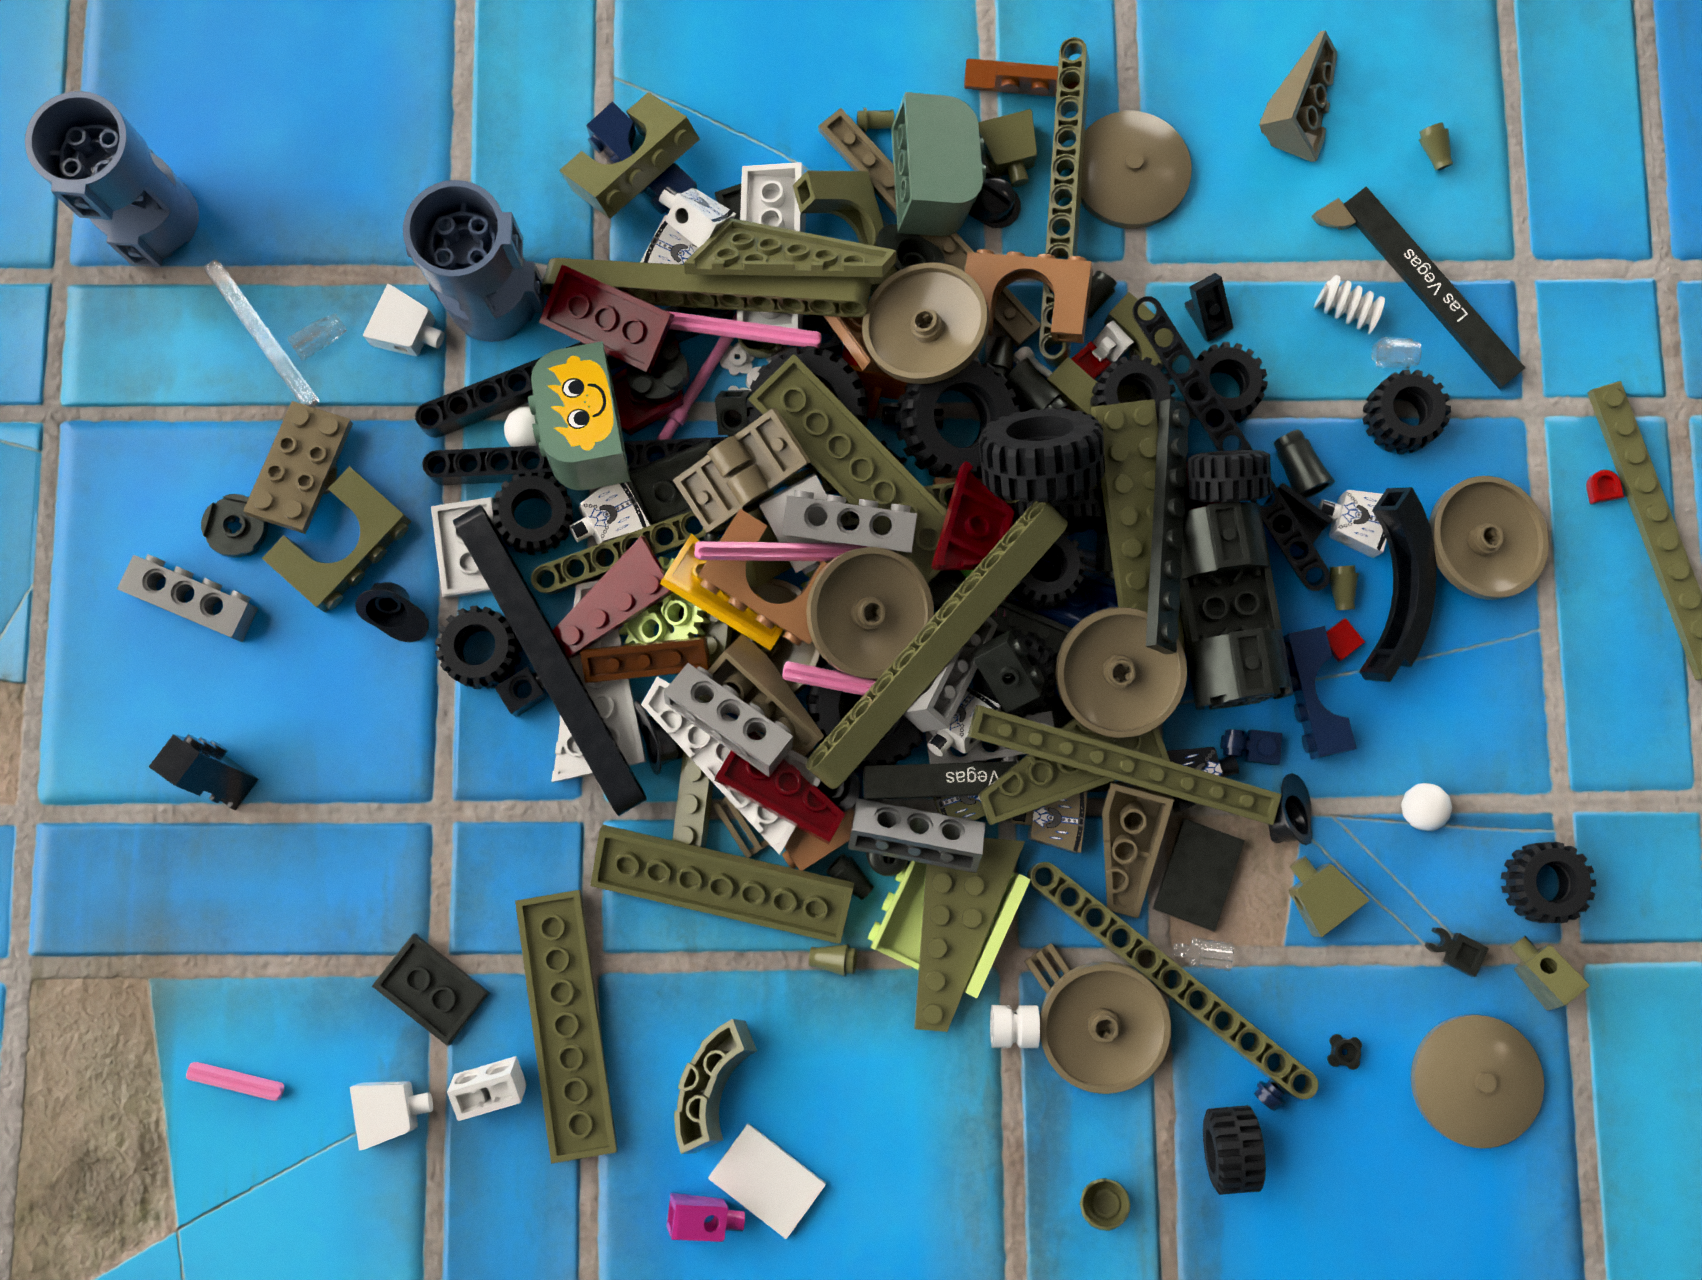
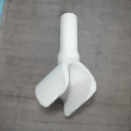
M1021 347L1013 354V361L1016 365L1023 359L1029 358L1035 368L1046 378L1053 373L1038 362L1029 347Z

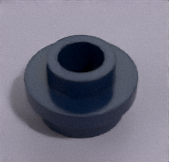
M1270 1080L1267 1084L1259 1081L1257 1084L1258 1089L1254 1094L1264 1105L1276 1111L1279 1106L1283 1107L1286 1104L1282 1098L1285 1093L1279 1086Z

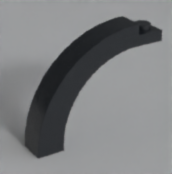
M1412 487L1387 488L1372 510L1384 531L1390 549L1393 567V595L1384 631L1359 671L1365 680L1390 682L1400 666L1412 667L1425 641L1433 614L1437 579L1434 542L1426 513Z

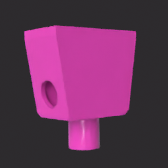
M670 1193L666 1227L671 1240L723 1242L725 1231L743 1232L745 1211L728 1210L724 1199ZM714 1215L710 1222H704L708 1216Z

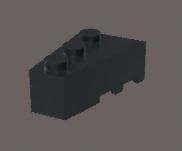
M173 734L149 765V768L174 786L198 796L203 791L211 793L212 795L209 797L211 801L216 803L222 801L233 810L239 807L259 780L227 757L225 754L228 750L213 740L209 742L202 737L197 739L190 734L186 737Z

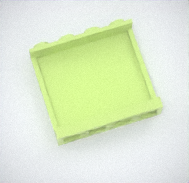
M910 861L905 869L896 875L895 880L900 882L895 894L888 893L881 908L886 911V914L881 923L875 921L867 939L873 941L870 946L872 949L918 970L926 864ZM1012 872L965 987V993L978 998L1031 879Z

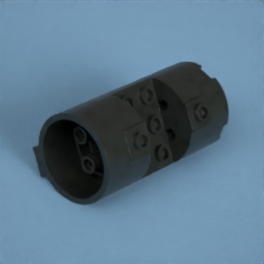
M1222 502L1186 511L1183 519L1184 542L1182 546V575L1180 577L1179 597L1183 635L1196 710L1205 709L1204 707L1208 705L1210 710L1261 703V701L1269 700L1270 697L1280 699L1293 695L1260 505L1253 502Z

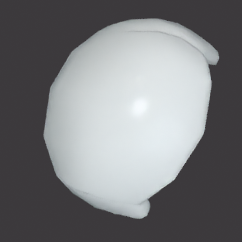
M529 406L518 407L509 413L504 423V434L511 447L539 446V443L535 441L532 424H535V418L531 414Z
M1430 783L1413 786L1406 791L1401 803L1403 817L1412 827L1418 830L1435 831L1443 827L1450 819L1452 812L1450 796L1441 787Z

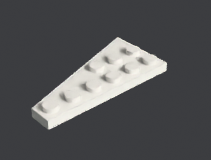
M599 580L576 584L574 607ZM619 628L587 649L621 646L622 641ZM580 653L573 658H569L629 766L647 762L634 708L630 680L620 679L585 683ZM560 715L552 783L593 774Z
M656 677L641 705L774 850L781 855L796 826L714 781L731 750L666 705L664 691L670 683ZM696 699L700 703H705L699 699ZM727 714L722 717V719L728 722L736 720ZM755 731L762 739L765 737V735ZM790 750L784 759L790 765L795 766L807 781L818 787L821 780L806 768L808 759Z

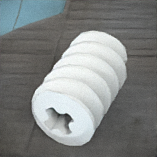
M1335 275L1330 281L1326 282L1313 308L1316 309L1323 302L1325 303V314L1335 308V319L1346 313V324L1349 325L1356 318L1358 319L1357 329L1360 330L1364 325L1369 324L1368 334H1370L1382 315L1385 298L1380 296L1373 302L1374 293L1368 291L1362 297L1363 289L1361 286H1357L1351 291V282L1348 280L1339 286L1340 276Z

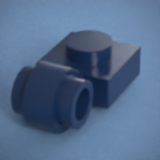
M1226 729L1225 735L1221 736L1220 749H1223L1224 756L1242 757V752L1246 751L1245 762L1280 765L1282 733L1251 729L1248 730L1246 738L1244 737V731Z

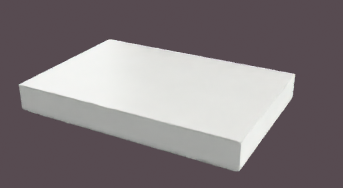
M493 497L431 506L441 590L444 599L491 592L455 528L453 520L481 505L495 526L492 504H495Z
M747 1123L708 1177L710 1181L785 1239L789 1237L826 1185V1182L749 1123Z

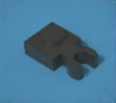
M1432 928L1431 931L1438 934L1441 941L1437 946L1426 942L1424 945L1426 949L1431 952H1445L1446 954L1442 962L1471 977H1476L1489 948L1461 933H1455L1453 939H1451L1450 934L1445 929Z

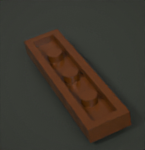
M706 636L584 649L580 652L585 683L680 673L687 663L696 669L697 667H702L705 670H709L711 667Z

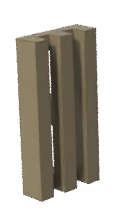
M727 797L713 804L714 809L746 858H750L770 845L766 840L761 843L758 842L739 810ZM725 805H728L754 847L750 850L722 809Z
M1049 943L1024 961L1046 995L1051 988L1034 962L1039 959L1054 983L1060 978L1044 956L1049 952L1063 974L1070 971L1052 943Z

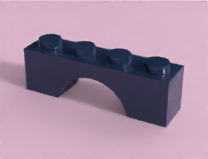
M612 101L586 125L590 136L588 138L589 143L598 153L603 151L610 157V164L623 161L633 154L632 145L637 135L634 122ZM673 163L643 189L640 194L645 192L651 198V204L660 214L665 212L668 214L670 209L659 202L660 195L664 189L670 186L681 194L692 188L697 189V183L676 163Z
M1325 626L1293 632L1283 636L1292 688L1297 703L1294 705V713L1297 721L1302 723L1305 735H1302V744L1305 752L1310 754L1311 759H1316L1357 749L1349 718L1341 717L1328 711L1321 704L1316 694L1315 679L1317 672L1323 663L1332 657Z

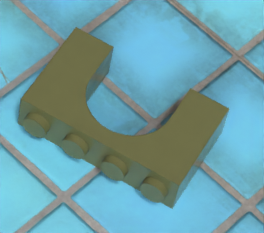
M649 92L626 111L638 132L645 137L643 144L634 154L614 164H601L581 151L559 170L575 194L609 219L700 140L687 116Z
M806 171L793 184L800 213H829L839 216L853 228L859 243L877 246L876 238L884 225L868 171ZM894 266L890 268L884 277H866L872 283L870 297L881 283L897 272Z
M1128 292L1108 313L1104 324L1107 325L1111 321H1115L1133 340L1134 343L1130 348L1134 355L1140 356V361H1143L1145 357L1152 358V365L1156 366L1159 362L1163 366L1133 318L1132 308L1138 299ZM1141 303L1139 305L1138 315L1141 319L1151 320L1155 316L1144 304ZM1165 328L1158 330L1155 334V341L1158 346H1168L1172 342V333ZM1176 356V357L1173 359L1172 364L1176 361V359H1177L1179 356ZM1067 357L1047 378V381L1061 394L1060 397L1069 404L1067 408L1071 409V411L1079 410L1085 412L1086 415H1091V408L1095 407L1090 406V399L1094 395L1091 392L1097 381ZM1131 384L1118 386L1117 396L1119 402L1138 401L1141 398V395L1138 393L1141 389Z
M350 466L336 479L328 490L350 508L358 519L360 537L352 553L338 562H317L296 543L283 535L262 557L267 564L307 600L325 613L329 609L336 608L342 602L343 594L350 586L354 587L362 581L365 576V570L372 563L379 562L387 553L386 548L394 540L401 539L408 531V525L412 522Z

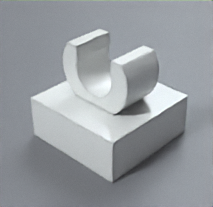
M1113 320L1094 339L1093 344L1097 348L1093 350L1092 354L1099 361L1107 357L1112 363L1117 362L1134 342Z

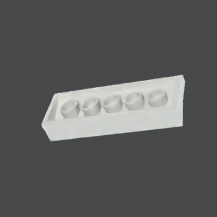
M802 162L742 166L740 220L805 232L806 213H800L793 189V184L805 173ZM737 310V321L803 329L804 314Z

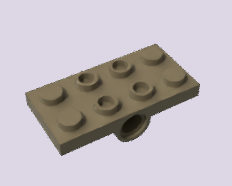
M292 401L244 507L243 512L246 516L306 534L322 495L329 494L328 488L336 481V463L353 423L351 419Z
M772 408L736 435L730 436L716 444L707 452L708 455L674 478L673 481L705 531L710 533L734 517L739 509L744 510L811 463L777 408Z

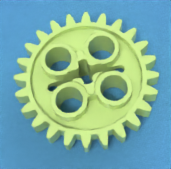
M659 557L658 561L665 573L675 559L671 558L669 561V558ZM673 592L625 623L619 630V634L628 635L625 640L626 645L694 638L695 634H705L700 625L701 623H710V620L703 617L704 610ZM681 608H684V616L679 620V611ZM658 623L659 631L658 634L655 636L654 627Z

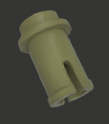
M863 107V111H857V125L860 129H863V132H867V129L891 130L894 122L893 109L867 111V108Z

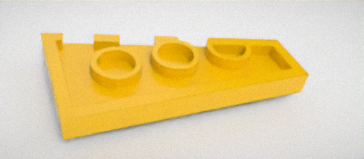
M691 533L660 584L771 651L783 631L776 625L772 629L764 626L755 620L758 614L747 608L745 612H742L728 603L730 597L719 590L717 595L700 585L702 579L697 576L707 560H700L695 557V544L700 540Z

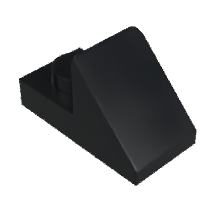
M1214 273L1189 287L1192 299L1184 303L1185 308L1207 342L1234 328L1223 280L1220 275Z

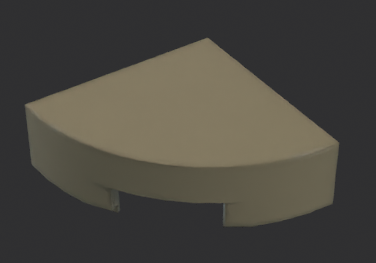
M1339 198L1312 215L1313 220L1319 225L1338 228V230L1350 228L1356 223Z

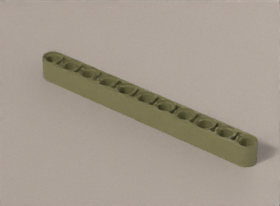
M1077 37L1065 40L1059 50L1045 254L1053 255L1056 258L1060 256L1068 258L1077 256L1090 60L1086 44ZM1081 54L1078 59L1069 60L1071 55ZM1070 83H1079L1074 89L1066 88ZM1070 111L1078 112L1072 118L1064 117ZM1067 140L1076 141L1071 147L1062 146ZM1065 169L1074 170L1069 176H1060L1061 172ZM1063 198L1072 199L1070 204L1066 206L1058 205L1059 201ZM1061 227L1070 228L1067 234L1062 236L1056 235L1057 230ZM1043 283L1039 348L1046 363L1050 366L1058 367L1067 357H1070L1071 342L1052 340L1050 320L1053 316L1055 295ZM1059 344L1062 346V350L1056 355L1047 353L1052 345Z
M552 258L547 264L541 291L549 297L563 264L652 305L855 318L862 317L867 312L872 283L866 277L685 274L684 265Z
M814 467L795 473L759 499L763 501L776 494L777 490L781 487H789L813 473L821 479L822 487L826 494L832 495L837 493V491ZM760 510L762 519H765L763 511ZM689 511L542 564L532 572V585L539 592L552 595L574 588L576 584L599 579L629 549L630 544L640 536L645 537L656 557L682 549L691 535L687 528L689 522L698 518L693 511ZM732 520L727 524H722L714 532H717L719 535L725 533ZM703 528L700 533L694 536L700 541H704L705 529ZM666 529L672 530L674 535L673 541L668 545H660L658 541L660 532ZM610 550L614 554V561L610 566L603 567L600 563V556L603 552ZM576 561H582L585 567L584 573L574 578L570 571L571 566ZM551 571L555 576L554 584L549 588H544L541 583L542 576L546 572Z
M1036 501L1024 512L811 754L806 763V768L825 785L834 789L847 779L1065 531L1068 521L1049 502L1039 503Z
M1040 862L1030 867L1027 878L1031 879L1029 885L1128 966L1145 975L1159 991L1282 1090L1299 1099H1309L1316 1094L1318 1080L1309 1069L1056 866L1049 862ZM1041 867L1046 868L1051 874V880L1046 886L1039 885L1035 879V873ZM1065 888L1072 889L1076 894V900L1071 906H1066L1061 901V893ZM1092 908L1097 909L1101 914L1100 923L1094 927L1090 926L1086 920V914ZM1119 928L1126 934V942L1121 947L1115 946L1112 942V934ZM1146 949L1151 953L1152 961L1147 967L1143 968L1139 965L1137 957L1140 951ZM1169 970H1173L1177 975V982L1171 988H1167L1163 982V976ZM1198 990L1202 994L1203 1001L1198 1008L1194 1009L1189 1003V997L1191 993ZM1224 1011L1228 1016V1023L1224 1028L1218 1029L1215 1024V1017L1219 1012ZM1250 1032L1253 1035L1254 1043L1251 1048L1244 1050L1241 1045V1038L1245 1033ZM1276 1053L1279 1056L1280 1062L1278 1067L1271 1071L1267 1066V1060L1271 1054ZM1302 1074L1305 1078V1086L1302 1090L1296 1091L1293 1081L1296 1076Z

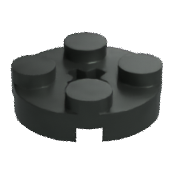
M663 343L652 371L657 368L666 370V372L661 373V378L655 379L653 374L630 364L627 365V381L636 396L644 398V401L651 404H663L674 400L679 396L678 392L683 386H687L690 377L689 367L684 355L675 344Z
M228 494L223 496L224 499L209 505L201 521V530L209 546L216 552L232 558L255 554L266 538L268 522L246 516L243 510L249 497L240 494ZM236 518H240L239 523L242 524V527L232 534L228 524L229 522L234 523Z

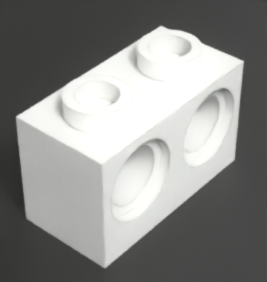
M517 1056L454 1074L447 1094L457 1120L461 1121L521 1103L527 1083Z

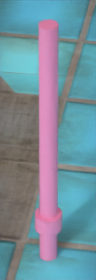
M737 312L733 316L732 320L737 321ZM720 337L684 394V405L667 415L668 421L656 438L657 440L671 439L677 428L684 425L689 417L687 414L734 338Z

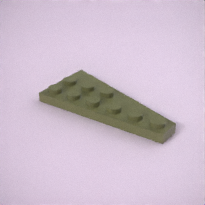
M729 218L683 264L685 274L884 277L897 260L896 250Z
M1075 718L1060 728L1170 761L1158 727L1144 734L1126 738L1108 737L1098 734L1083 726ZM1028 754L978 795L988 824L993 825L1112 782L1115 779Z
M984 838L983 853L976 873L926 864L914 1029L948 1032L1025 841Z

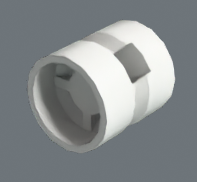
M991 1005V1047L1011 1048L1013 1043H1017L1019 1048H1038L1040 1041L1038 1006L1019 1005L1016 1011H1013L1010 1005Z

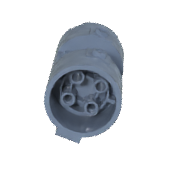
M73 91L51 98L34 113L25 134V148L31 165L52 185L51 192L79 218H89L107 236L106 242L131 265L162 267L163 259L172 256V252L185 242L187 244L190 242L196 232L199 221V210L195 197L172 169L149 149L143 137L110 101L91 92Z
M448 180L439 182L418 194L407 209L403 222L406 252L429 282L430 291L434 292L454 323L462 331L477 340L488 342L502 341L517 335L516 332L528 321L530 322L535 313H543L544 293L541 291L543 279L535 262L525 261L523 257V236L512 212H502L499 204L488 191L468 181Z

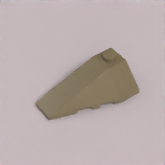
M1326 30L1318 33L1267 103L1259 123L1261 132L1267 137L1271 146L1310 162L1317 161L1325 140L1326 129L1321 127L1323 114L1329 113L1330 103L1327 101L1326 91L1327 86L1333 85L1337 51Z
M741 634L709 668L708 672L716 683L721 686H730L738 693L739 699L748 705L753 703L764 711L765 717L774 723L779 721L786 725L793 736V748L791 750L805 757L823 738L824 735L771 660L747 636ZM702 695L708 702L713 699L709 695Z
M1121 781L1110 782L1102 810L1106 900L1109 910L1139 918L1174 802L1173 796Z

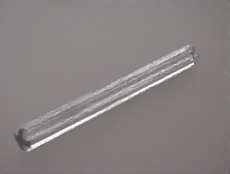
M217 260L206 264L204 267L205 272L297 400L307 406H316L319 403V399L224 267Z

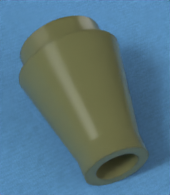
M1443 122L1419 132L1421 139L1418 141L1431 160L1435 171L1451 166L1453 162L1451 159L1449 129H1445Z
M1355 565L1330 567L1331 576L1329 584L1336 610L1355 609L1359 573H1356Z
M849 944L811 947L809 966L845 977L847 974L855 973L857 948H850Z

